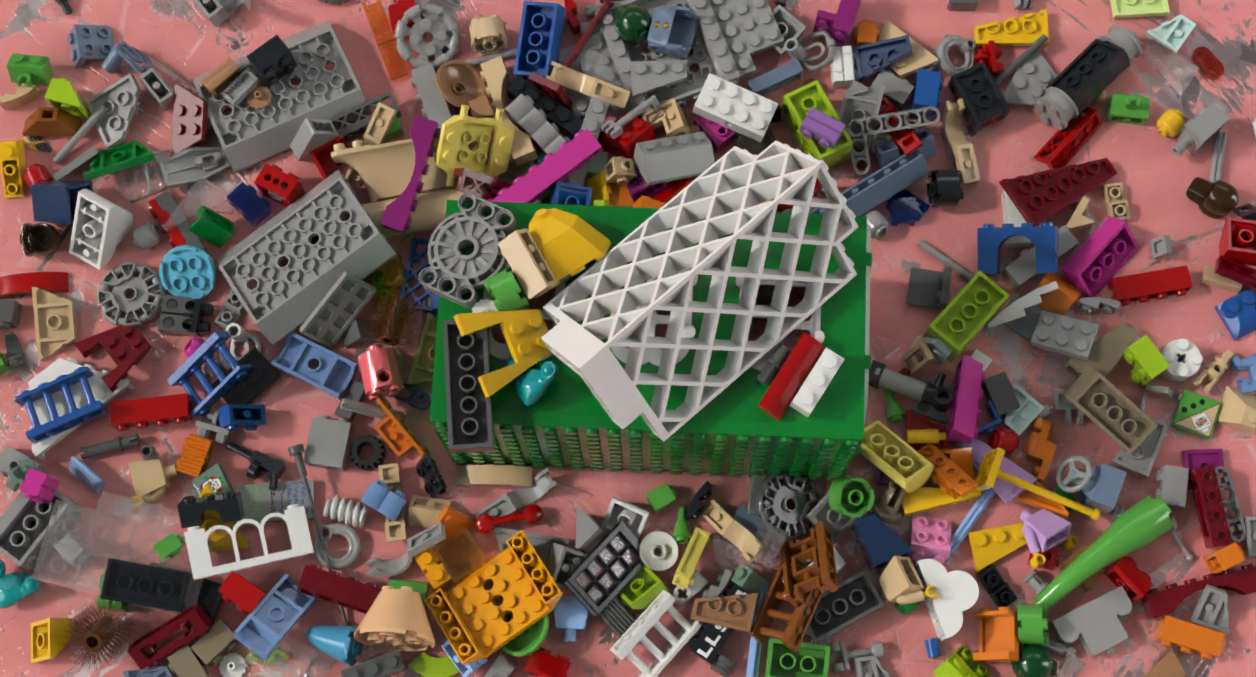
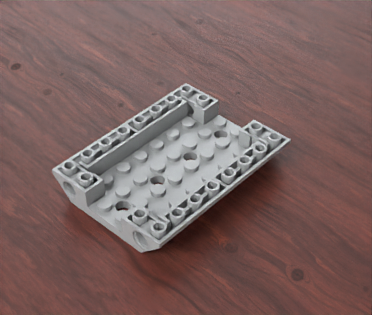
M328 20L282 39L291 51L297 67H295L292 73L280 78L278 83L268 87L272 95L271 103L263 109L256 110L251 108L247 103L246 97L236 107H233L221 94L214 98L200 83L213 70L193 78L200 98L208 102L207 114L235 173L291 149L290 145L306 118L328 120L367 102ZM246 56L234 60L242 72L248 68L258 77ZM329 63L335 64L332 70H326L325 67ZM299 78L301 82L298 85H292V80ZM261 80L258 86L263 85V87H267ZM368 107L365 109L363 114L368 115L372 112ZM226 108L232 109V113L227 116L223 115V111ZM350 115L348 116L346 122H353L357 120L359 116ZM333 123L335 129L341 127V124Z
M338 169L218 258V267L256 327L274 346L303 325L344 271L364 280L394 258L397 253L380 228L371 220L359 202L358 196ZM350 213V218L347 221H342L343 215ZM319 236V241L316 244H312V238ZM287 258L288 264L285 267H281V261ZM257 281V287L250 290L251 283Z

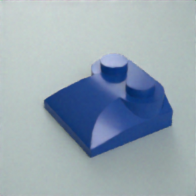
M1250 289L1227 299L1215 307L1234 341L1256 330V293L1250 291Z

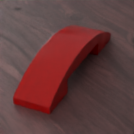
M885 95L882 97L878 115L896 112L894 106ZM892 116L889 118L888 123L891 126H897L899 119ZM909 128L888 132L906 156L923 146L918 137Z
M30 272L0 277V298L12 297L14 294L32 293V287H37L50 293L69 292L68 273Z

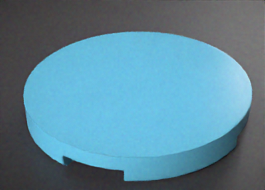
M180 245L171 249L164 256L160 263L159 276L163 287L172 295L202 299L214 288L217 271L214 261L203 249L194 245Z

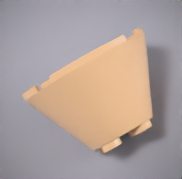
M382 586V591H380L354 632V639L357 642L373 647L374 643L384 645L383 649L425 651L428 650L430 645L431 648L435 647V639L420 593L413 592V588L409 586H401V589Z

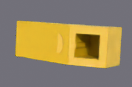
M23 139L0 141V165L5 198L25 197L24 175L26 156Z

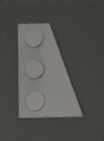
M686 60L630 61L632 99L644 93L654 92L655 89L664 86L668 87L687 80Z
M1150 416L1158 426L1131 454L1122 448L1110 463L1148 478L1168 424Z

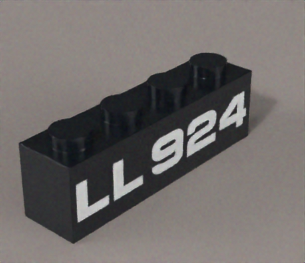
M735 583L733 587H727L723 596L750 593ZM703 623L700 628L703 632L699 637L695 635L689 644L692 647L690 652L710 665L734 629Z

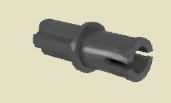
M780 344L773 356L766 360L767 364L758 375L757 380L763 385H768L776 372L780 371L781 365L791 351Z

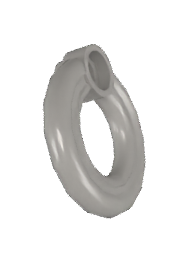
M949 35L941 41L938 46L937 56L939 64L948 75L954 76L975 66L973 60L975 56V41L958 35ZM952 46L959 47L960 52L965 54V63L961 67L954 66L948 59V50Z
M347 524L321 525L322 532L325 529L329 531L328 536H323L325 545L333 535H343L348 540L349 550L345 556L334 558L329 555L332 569H346L359 556L361 549L360 537ZM316 531L315 555L319 562L328 568L318 531Z

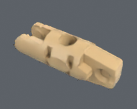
M1226 350L1221 357L1216 355L1193 384L1198 386L1205 378L1210 383L1205 386L1203 392L1208 394L1230 367V364L1227 362L1234 354Z

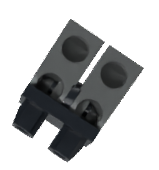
M171 295L163 296L162 313L160 314L158 331L162 335L177 334L200 337V334H210L211 323L203 322V316H213V305L204 303L201 299Z

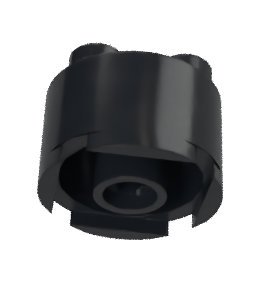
M955 169L930 171L928 178H931V183H927V197L929 204H933L931 207H956L959 200H962L964 197V191L960 188L961 171Z

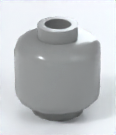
M871 211L863 215L867 217V226H871L872 239L882 238L887 233L888 221L880 212Z
M145 222L134 229L132 240L136 247L149 250L160 243L162 232L155 223Z

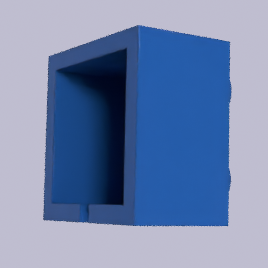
M918 70L911 98L914 101H911L910 109L927 106L939 108L941 102L939 95L943 87V80L940 79L941 72ZM934 110L928 111L926 114L927 119L931 120L932 116L936 115L937 112ZM915 113L909 114V118L918 119Z

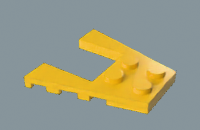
M540 309L464 313L454 316L461 337L500 324L515 364L478 377L486 398L551 353L541 339L548 332Z

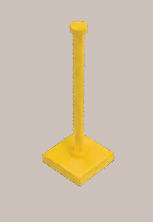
M998 447L984 453L975 479L978 487L974 490L981 492L993 488L997 477L1091 516L1093 520L1098 519L1100 509H1092L999 470L1006 450Z

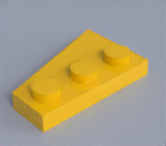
M1024 522L969 532L967 534L976 572L1027 544L1022 533Z

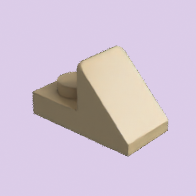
M1083 196L1066 224L1071 233L1089 229L1095 223L1093 220L1085 217L1090 208L1087 205L1090 199L1086 196Z

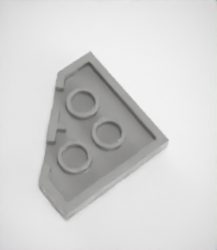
M131 73L86 101L91 115L102 104L108 109L95 123L106 148L115 147L126 139L141 92L135 76Z

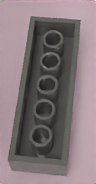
M443 320L449 451L452 454L495 451L492 395L487 398L485 397L478 377L491 372L489 328L461 337L455 320Z

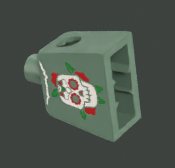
M217 463L192 481L195 491L186 495V497L195 496V498H198L204 486L208 483L216 495H221L223 492L233 489L222 466Z

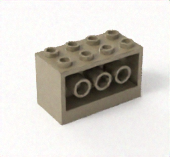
M1091 366L1063 393L1070 402L1129 454L1158 426Z

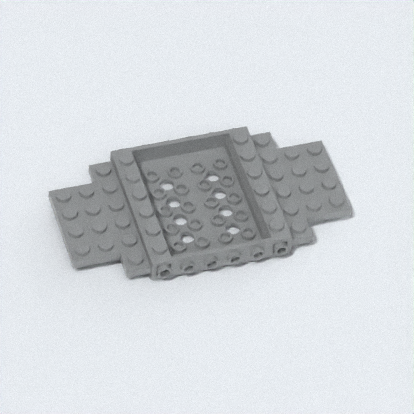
M767 0L619 1L608 9L570 69L631 92L625 109L609 104L608 109L612 108L615 118L618 119L625 112L629 113L652 95L656 96L660 105L675 98L681 108L686 103L696 102L709 73L738 85L740 84V78L756 72L751 55L773 48L775 45H781L784 43V39ZM622 5L641 6L648 11L651 18H653L654 10L660 6H680L695 10L698 17L696 20L695 36L691 46L693 54L689 57L681 58L653 51L644 53L642 48L648 45L647 39L631 43L622 39L617 33L615 26L617 9ZM592 20L580 25L582 34H584ZM576 45L560 50L559 64L563 65ZM686 60L687 80L668 87L664 86L655 89L654 92L644 93L632 99L630 61ZM692 64H698L700 70L693 73L689 70V67ZM564 87L565 92L573 102L571 107L574 114L582 119L585 118L591 96ZM650 107L647 108V109H646L645 111H643L641 114H643V113H645V112L651 110L652 108H650ZM639 114L637 118L642 119L641 114Z

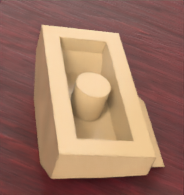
M921 335L911 343L909 352L900 360L910 376L928 367L935 361V357L925 343L923 335Z

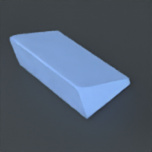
M71 457L70 472L94 493H99L106 485V482L79 458Z

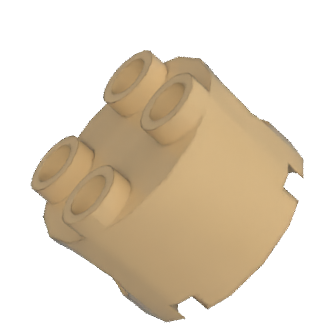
M499 15L473 18L471 20L469 33L471 35V48L474 53L480 52L482 56L502 52L504 47L505 49L507 48L508 40L505 34V23L500 19Z

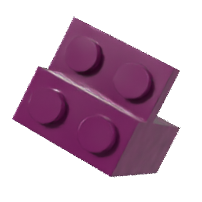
M841 0L837 14L818 10L813 32L827 31L835 39V47L847 46L861 0Z

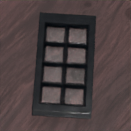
M620 521L562 582L593 617H596L643 567L644 563L639 553L641 542L623 521Z

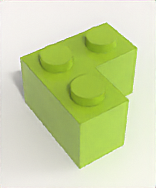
M1147 335L1123 351L1126 361L1135 367L1130 371L1131 378L1141 388L1170 367V364Z

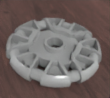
M426 3L424 6L415 5L405 11L403 18L398 20L396 24L394 38L397 40V51L402 59L410 62L414 68L432 63L433 68L438 69L443 63L451 61L454 54H457L461 44V36H459L458 31L460 29L459 24L451 13H447L439 5ZM421 13H428V18L421 19ZM438 16L444 19L442 25L436 21ZM410 20L415 23L411 29L407 26ZM451 30L452 37L446 38L445 31ZM425 32H431L433 35V40L429 43L425 42L422 38ZM409 36V44L404 43V37ZM444 45L449 48L446 54L441 52ZM413 50L420 54L418 58L411 55ZM434 55L435 61H428L427 56Z
M138 262L123 263L118 268L108 271L100 282V289L97 290V305L102 310L103 317L116 326L134 325L135 327L143 326L144 322L153 320L162 308L161 303L165 295V288L159 279L160 276L157 271L146 264L139 265ZM140 272L139 278L134 276L135 273ZM121 274H124L123 277H121L120 279H118L117 276H119V275H121ZM152 281L153 285L148 287L147 283ZM108 287H114L112 293L107 292ZM129 290H134V297L127 299L126 293ZM150 296H151V297H155L153 303L150 302V301H151ZM112 302L114 306L109 308L108 305ZM143 310L145 314L138 317L137 312ZM122 312L126 314L125 318L120 317Z

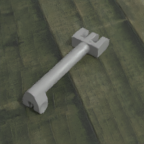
M652 95L617 122L607 121L601 126V131L616 139L623 134L622 127L650 107L656 112L659 111L660 103L655 95Z

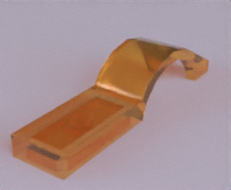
M376 0V3L368 6L364 2L362 3L391 81L408 75L404 61L397 51V43L381 1Z

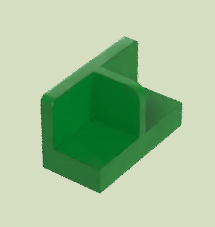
M202 205L198 209V218L189 227V231L221 248L233 236L234 223Z

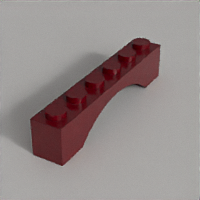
M1253 563L1241 566L1242 570L1234 571V568L1222 571L1223 575L1215 576V573L1204 575V580L1196 581V578L1184 581L1185 585L1177 586V583L1166 585L1165 590L1158 591V588L1150 589L1141 598L1147 618L1150 620L1172 614L1187 596L1198 590L1205 589L1207 584L1219 589L1234 591L1241 595L1255 593L1256 566H1253Z

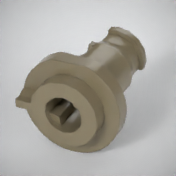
M893 480L889 482V488L885 490L882 498L874 500L871 508L873 514L884 523H894L902 517L900 505L904 494L907 492L899 487L893 499L892 496L896 490Z

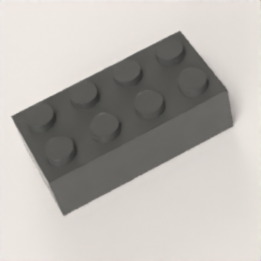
M865 570L839 583V590L833 593L827 590L823 593L806 631L812 644H818L885 606Z

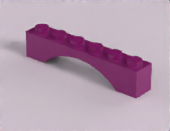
M415 116L410 131L415 149L413 175L403 193L386 206L381 222L382 227L405 234L406 229H410L412 224L411 213L416 211L418 205L416 198L418 193L421 194L424 186L422 179L429 171L430 165L427 163L429 157L432 158L435 152L433 144L435 139H439L441 133L438 122Z

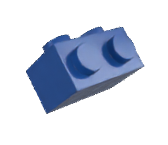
M225 405L219 408L220 427H227L228 431L239 430V428H245L246 431H255L257 427L266 424L265 405Z

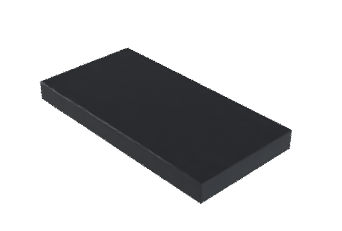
M109 558L100 598L182 612L190 572Z

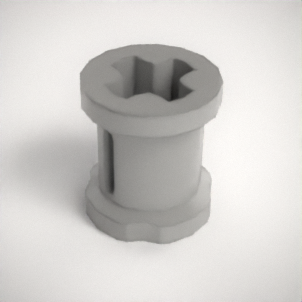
M1036 569L1022 580L1035 591V595H1038L1049 585L1048 582H1044L1037 574Z

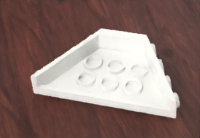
M67 357L66 360L62 358L57 359L28 382L29 388L27 390H33L42 383L54 381L60 375H68L79 367H88L93 371L94 376L88 378V382L95 401L100 400L104 405H107L126 389L133 390L135 387L130 384L131 380L125 378V380L121 379L116 385L118 388L111 392L101 379L109 373L108 371H95V367L84 364V366L78 365V361ZM78 382L69 386L76 407L78 409L85 407L87 400L81 383ZM62 390L52 393L51 396L58 416L61 417L68 414L69 409ZM44 398L34 401L33 405L40 424L43 425L50 422L51 418ZM80 425L32 444L33 455L43 460L45 452Z

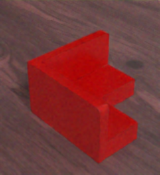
M343 135L309 152L324 180L339 169L338 166L344 164L335 163L331 158V152H334V144L344 143L345 147L349 148Z

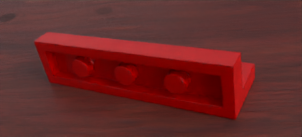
M1086 107L1076 119H1071L1068 122L1066 129L1058 130L1034 156L1035 160L1047 164L1050 170L1060 167L1064 168L1103 124L1098 110ZM1083 112L1087 113L1084 117L1078 118ZM1075 126L1072 130L1066 131L1069 127ZM1064 138L1061 143L1055 144L1058 140ZM1052 152L1048 158L1043 157L1046 153Z

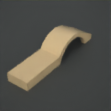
M552 61L551 65L554 67L551 75L546 76L547 79L582 94L609 101L611 105L625 109L631 94L630 91Z
M963 98L958 99L957 103L950 104V100L945 101L943 113L944 134L947 142L953 148L957 170L961 171L960 185L980 181L973 144L965 138L961 127V116L965 109Z
M382 102L378 103L363 136L365 145L372 146L383 143L397 113L396 109ZM353 167L349 168L345 179L353 178L359 181L357 185L362 186L364 181Z
M712 500L701 514L723 537L744 553L742 556L748 562L752 563L759 550H762L763 545L759 539L734 519L715 500Z

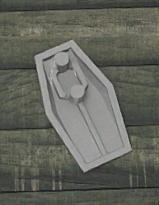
M190 147L159 162L167 187L201 182L231 168L222 147Z

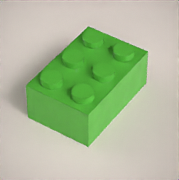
M770 638L768 640L764 677H827L830 646L801 642L798 651L795 652L791 651L781 640Z

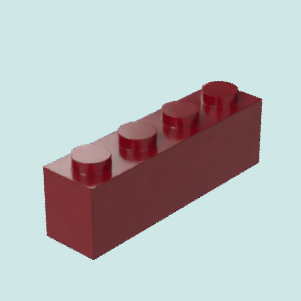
M315 564L305 565L296 592L364 614L368 612L380 591H382L376 584H364L355 577L349 576L346 578L333 570L327 572L321 570V567Z

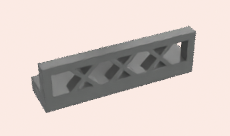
M391 91L328 120H331L332 123L341 124L340 130L337 132L339 136L343 135L347 142L365 133L373 115L367 116L363 113L368 107L376 109L377 105H374L390 98L393 104L390 107L397 110V118L402 115ZM350 115L359 116L357 122L353 124L346 121Z

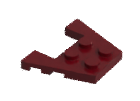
M119 325L74 344L84 358L103 347L116 363L117 367L101 378L111 392L118 388L116 385L120 380H125L128 376L127 372L132 366H137L152 348L134 325Z

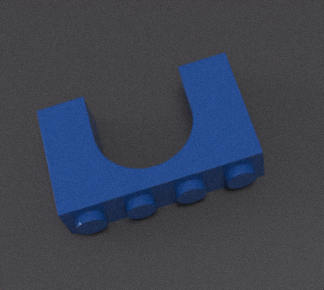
M1021 223V227H1014V224H1002V227L994 228V224H983V228H977L978 272L980 270L983 274H1000V250L1007 239L1022 235L1028 238L1035 247L1036 273H1058V227L1053 226V223H1041V227H1033V223Z

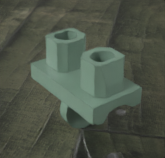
M31 459L22 460L18 466L8 471L6 475L10 478L5 485L11 490L17 491L23 480H26L25 475L28 469L37 470L36 463Z

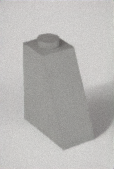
M306 118L290 147L298 161L311 162L313 159L309 152L337 138L339 134L331 120Z

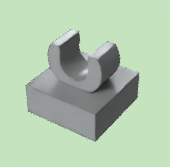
M1162 235L1150 240L1153 259H1160L1174 253L1171 247L1173 242L1170 240L1169 235Z

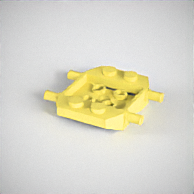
M462 104L460 115H454L442 124L435 164L447 174L446 186H454L455 176L453 174L455 168H466L490 177H495L507 171L515 132L502 121L504 109L496 108L495 118L478 119L467 116L469 106ZM492 130H495L490 155L488 159V164H485V161L487 159L489 142L491 141V132ZM472 141H476V146L473 149H469V144Z

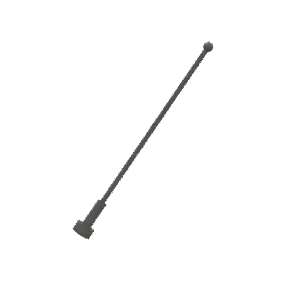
M303 444L291 446L288 448L289 455L294 456L299 476L303 479L328 570H333L306 478L308 474L302 457V453L305 452ZM339 606L343 619L342 626H350L344 607Z

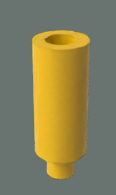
M938 429L906 430L907 444L939 443V440H946V432H939Z

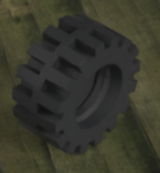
M360 435L358 439L355 438L353 440V444L351 443V449L349 450L350 458L359 469L372 471L384 462L383 459L386 457L385 447L374 435ZM365 445H372L375 448V456L370 460H363L360 457V450Z

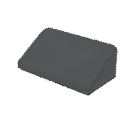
M352 380L343 398L362 402L366 396L363 383ZM340 401L334 414L352 422L356 413L341 409Z

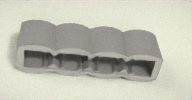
M521 93L505 108V112L530 136L532 141L546 156L550 153H556L560 150V145L566 141L570 142V140L566 136L563 138L558 133L560 129L553 122L550 124L546 120L547 115L541 109L537 110L533 106L534 101L528 95L524 96Z

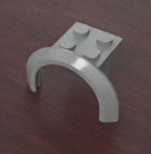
M195 0L207 18L216 27L243 6L249 11L251 10V0Z

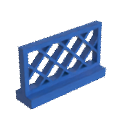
M413 238L400 298L406 299L412 294L416 299V304L410 305H416L414 307L421 308L417 309L418 311L433 312L438 315V295L434 294L432 296L433 293L426 290L427 293L417 298L414 292L423 285L419 283L412 289L408 286L410 280L414 277L419 280L417 275L421 270L430 266L429 262L425 264L421 259L428 253L430 239ZM417 244L426 245L427 248L419 254L416 252ZM420 259L423 266L414 272L412 269L413 263ZM430 276L426 283L435 278V276ZM430 296L433 299L431 307L423 306L421 302Z

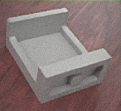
M319 415V418L313 417L304 463L307 466L345 472L346 463L344 461L350 433L354 426L352 423H349L350 420L338 418L337 421L331 420V417Z

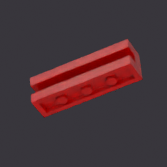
M1187 265L1116 277L1107 283L1109 291L1112 290L1113 292L1111 299L1121 302L1120 306L1130 305L1134 301L1145 303L1150 301L1151 298L1162 300L1174 294L1176 297L1184 296L1193 287Z

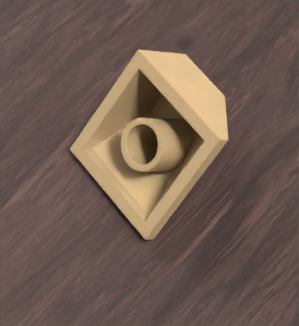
M1226 386L1216 422L1254 435L1256 433V396L1249 393L1241 394V390Z

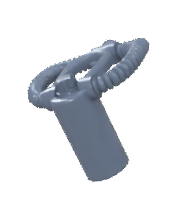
M124 41L115 43L101 65L105 71L111 74L116 72L123 59L135 71L145 73L153 67L151 60L146 54L129 46ZM143 60H144V61L146 62L147 66H141V67H139V66H138L137 64H135L134 62H137V63H140V64H141V63H143Z

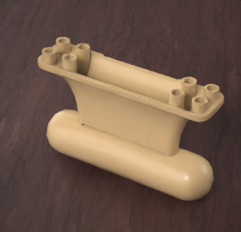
M406 139L372 146L365 145L363 140H356L352 142L353 148L348 149L344 143L334 144V152H331L333 161L352 166L366 185L371 203L361 205L371 220L380 228L386 238L404 235L403 233L382 227L381 222L386 206L403 193L413 175L415 167L413 140ZM439 139L434 141L435 152L432 158L429 157L427 163L430 165L427 175L423 176V190L421 194L418 193L417 195L418 205L416 211L411 213L412 224L409 230L406 229L405 234L436 229L445 219L447 200H458L461 195L465 194L456 190L459 177L455 176L453 187L446 186L447 174L435 164ZM473 184L463 186V188L469 189L473 186ZM479 186L482 194L489 192L486 187ZM346 213L344 221L350 218V213Z

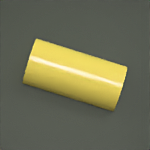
M879 420L864 428V440L860 447L862 448L861 454L908 493L918 490L925 484L934 468L931 462Z

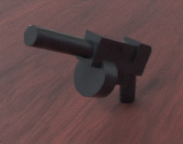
M229 441L226 446L227 449L249 459L250 466L247 470V477L256 480L262 471H265L264 477L270 480L269 489L277 490L278 478L281 477L286 469L284 462L279 459L274 460L257 450L252 453Z

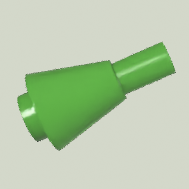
M884 389L887 399V421L893 424L903 421L906 414L894 398L893 392Z
M684 506L678 507V519L672 536L676 543L679 544L688 543L691 539L686 519V507Z

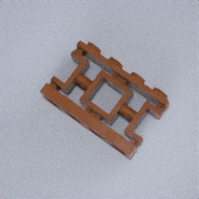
M823 521L815 524L816 530L814 528L810 529V537L799 542L795 540L789 542L780 540L781 548L779 551L782 556L781 567L784 575L782 576V581L785 586L783 595L786 601L791 602L794 607H798L799 602H804L803 594L816 588L822 594L826 592V588L831 593L839 590L832 533ZM813 560L814 565L801 570L802 564Z

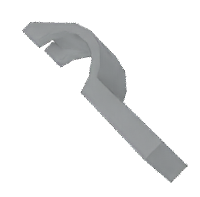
M545 468L533 479L532 487H520L506 493L473 515L477 519L482 514H489L493 518L513 514L536 502L558 484L556 481H552L548 474L550 470Z
M440 521L407 539V551L397 559L382 560L374 557L367 561V565L373 567V569L367 571V575L369 577L394 576L404 572L409 568L413 556L446 539V526Z

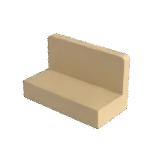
M413 495L409 505L408 525L423 528L431 527L446 505L451 507L452 500Z

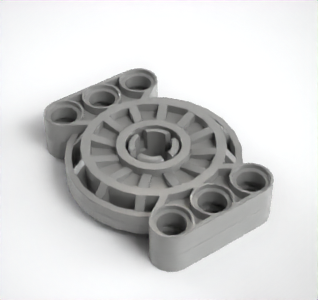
M465 193L458 199V207L461 212L445 218L433 231L428 243V259L431 267L421 270L419 281L429 292L470 309L475 306V302H479L476 290L485 287L483 282L504 270L507 260L501 254L498 243L506 238V234H511L517 229V221L509 210L473 194ZM473 203L471 208L465 209L466 204ZM486 211H492L490 216L483 217ZM511 219L509 224L501 225L503 220ZM474 244V251L470 255H462L461 247L465 249ZM430 276H435L433 282L426 283ZM452 284V290L445 292L446 286ZM472 293L470 299L463 300L465 294Z

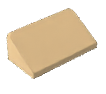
M1204 265L1200 283L1236 293L1242 290V284L1216 274L1215 267Z

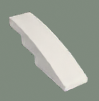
M1054 281L1037 288L1019 298L988 323V328L1025 317V308L1042 303L1040 295L1059 289L1057 282Z

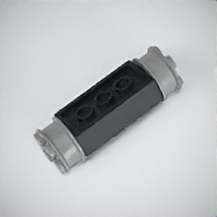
M1113 25L1109 28L1107 35L1095 39L1046 87L1045 95L1035 100L1034 105L1040 114V120L1044 124H1050L1058 130L1066 129L1071 119H1076L1107 86L1131 65L1133 58L1141 55L1142 48L1137 40L1136 33L1122 26Z

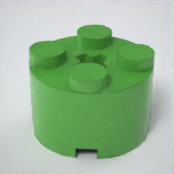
M511 267L502 270L483 282L488 293H491L495 299L493 303L498 311L521 310L530 305L529 299L524 294L519 281L514 277Z
M842 476L834 479L829 488V507L840 515L858 518L867 511L869 512L874 504V491L865 479Z
M1018 604L1019 644L1049 645V633L1045 632V630H1049V618H1045V616H1048L1047 604Z

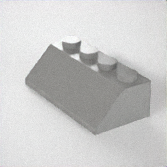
M704 131L636 143L633 155V162L648 185L700 176L715 163L712 143Z

